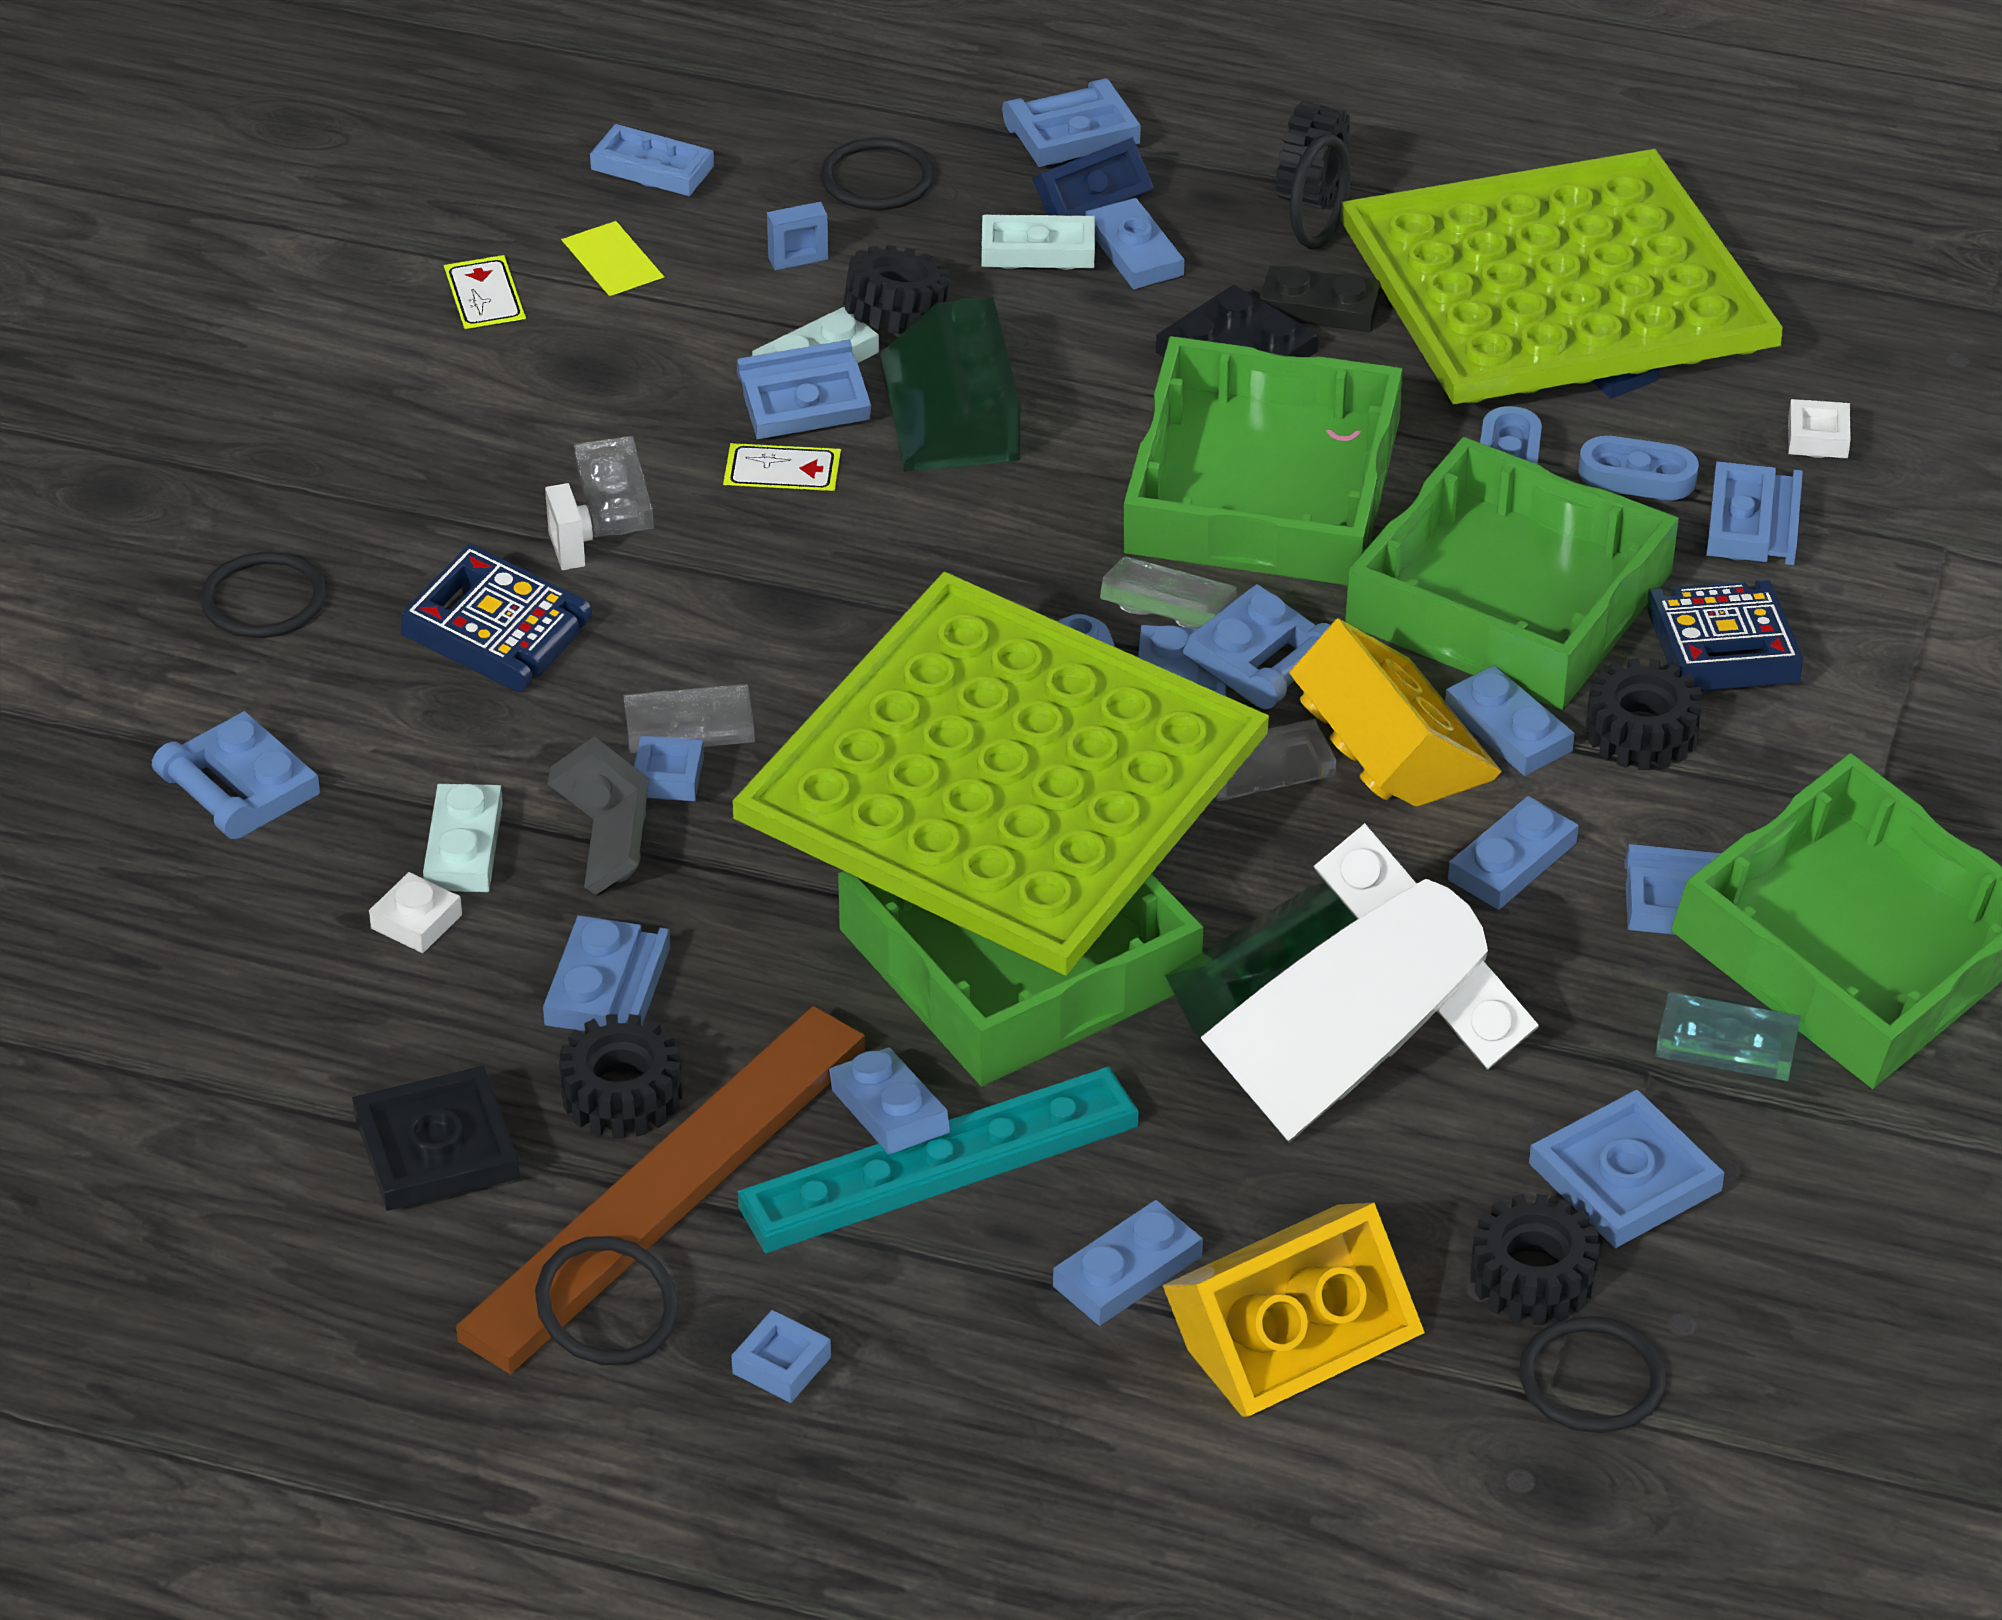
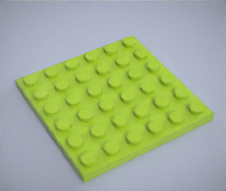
M1656 149L1341 202L1342 224L1375 278L1380 281L1381 288L1453 405L1459 403H1478L1487 398L1515 393H1534L1543 388L1571 383L1584 384L1595 379L1627 373L1640 374L1649 369L1677 364H1696L1705 359L1733 354H1751L1757 350L1781 346L1782 325Z
M944 571L733 800V819L1067 976L1268 734L1269 715Z

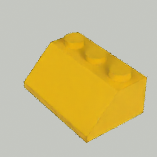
M1339 618L1332 623L1289 672L1304 691V694L1300 697L1301 703L1316 718L1324 723H1329L1334 730L1329 736L1332 743L1347 757L1354 761H1359L1364 768L1360 778L1375 794L1384 800H1389L1394 795L1418 807L1494 781L1502 772L1409 657Z
M1375 1203L1338 1204L1163 1285L1187 1350L1242 1417H1249L1425 1333Z

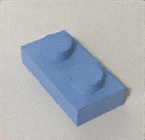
M1495 665L1446 689L1445 702L1461 722L1524 776L1573 752L1575 733Z
M1527 796L1449 861L1448 880L1499 910L1577 844L1579 825Z
M890 1047L880 1051L864 1052L856 1056L852 1061L829 1068L832 1091L888 1154L950 1133L947 1109Z
M1154 1200L1054 1267L1053 1287L1097 1325L1101 1326L1202 1257L1203 1238L1160 1202Z

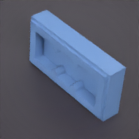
M615 124L590 153L591 170L635 181L644 186L657 187L690 196L714 167L713 150Z
M1137 198L1086 211V216H1095V240L1132 289L1184 275V258Z

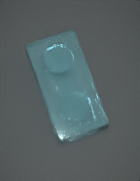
M1669 992L1658 1036L1656 1057L1789 1081L1801 1016Z

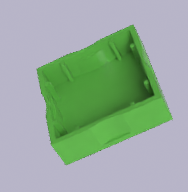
M1170 336L1154 392L1153 421L1148 433L1140 443L1124 501V553L1348 585L1350 567L1371 544L1400 419L1403 368L1326 357H1289L1271 354L1252 347ZM1326 430H1332L1339 436H1349L1355 431L1361 432L1352 440L1340 441L1332 438Z
M1463 437L1423 483V487L1413 504L1397 518L1390 521L1350 567L1345 622L1360 631L1471 675H1475L1495 665L1535 700L1563 711L1645 608L1648 590L1660 588L1671 575L1679 518L1607 490L1566 480L1538 464Z
M1850 753L1794 796L1791 803L1775 820L1754 832L1744 835L1686 881L1671 931L1866 1085L1874 1089L2002 982V866L1982 851L1973 848L1948 833L1928 815L1921 805Z
M845 871L838 873L840 930L981 1087L1201 983L1203 926L1152 874L1067 976L854 875Z

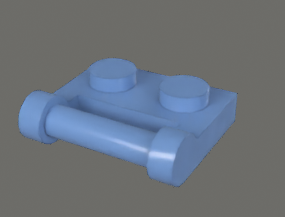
M1107 78L1091 81L1088 84V88L1028 102H1024L1022 98L1003 102V118L1008 131L1017 134L1038 167L1061 164L1067 160L1080 158L1132 137L1135 144L1140 143L1141 125Z
M1256 584L1193 632L1188 638L1183 654L1261 709H1269L1285 697L1287 687L1295 682L1289 674L1290 670L1331 625L1328 623L1313 624L1286 605L1279 597ZM1287 643L1295 648L1293 652L1274 667L1257 669L1259 665Z
M245 711L182 745L178 742L164 744L157 750L152 759L153 770L166 782L177 783L214 816L215 826L230 839L241 838L320 794L318 775ZM207 767L240 797L231 798L201 770Z

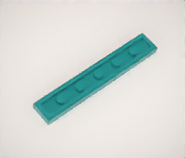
M1108 1066L950 1119V1133L888 1154L880 1144H876L737 1191L738 1208L763 1252L766 1254L1137 1128L1138 1109Z

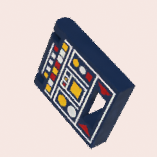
M469 543L402 612L401 635L516 692H523L531 684L532 674L539 677L578 635L579 628L585 626L591 619L592 608L583 598ZM462 587L464 596L451 610L444 608L443 606Z
M1770 580L1756 581L1754 590H1749L1746 582L1673 587L1671 596H1665L1662 588L1648 590L1647 607L1649 617L1668 665L1673 664L1680 667L1679 678L1689 673L1695 679L1694 688L1700 687L1701 691L1762 685L1775 686V684L1801 682L1803 656ZM1763 649L1762 653L1717 657H1709L1707 654L1713 652Z

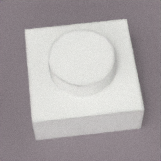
M1791 399L1788 415L1789 454L1807 455L1814 458H1848L1851 441L1850 403Z
M569 483L545 487L548 531L561 570L584 567V542L593 540L588 508L586 505H576Z
M408 872L369 910L371 929L424 953L462 916L461 897Z

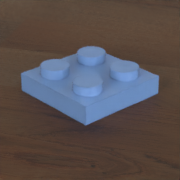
M1638 1090L1532 1144L1529 1164L1567 1202H1570L1577 1211L1582 1210L1589 1217L1588 1222L1595 1226L1596 1230L1614 1248L1623 1245L1721 1192L1725 1173Z

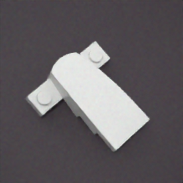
M1365 823L1314 866L1316 872L1358 920L1290 966L1201 1037L1206 1046L1289 1143L1339 1099L1341 1101L1388 1056L1391 1057L1436 1011L1487 1071L1539 1027L1537 1022L1484 962L1488 952L1483 927L1471 907L1448 887L1428 879L1416 883Z

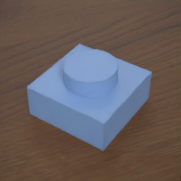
M821 202L767 212L768 258L774 270L828 260L827 213Z
M640 736L634 767L649 778L647 798L696 800L704 761L703 740Z
M771 1310L732 1354V1374L792 1403L831 1358V1339Z

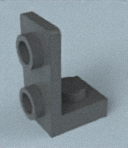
M595 736L552 765L548 778V785L593 819L584 888L593 895H597L615 882H624L637 869L641 860L640 846L643 823L647 814L646 800L649 784L648 777Z

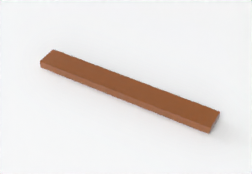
M812 1006L456 1325L458 1342L511 1375L551 1338L538 1317L535 1288L542 1266L560 1247L583 1237L614 1236L638 1244L647 1251L831 1083L829 1068L852 1061L856 1056L864 1053L865 1035ZM611 1250L587 1251L568 1259L555 1273L549 1291L552 1312L560 1325L564 1327L636 1260Z

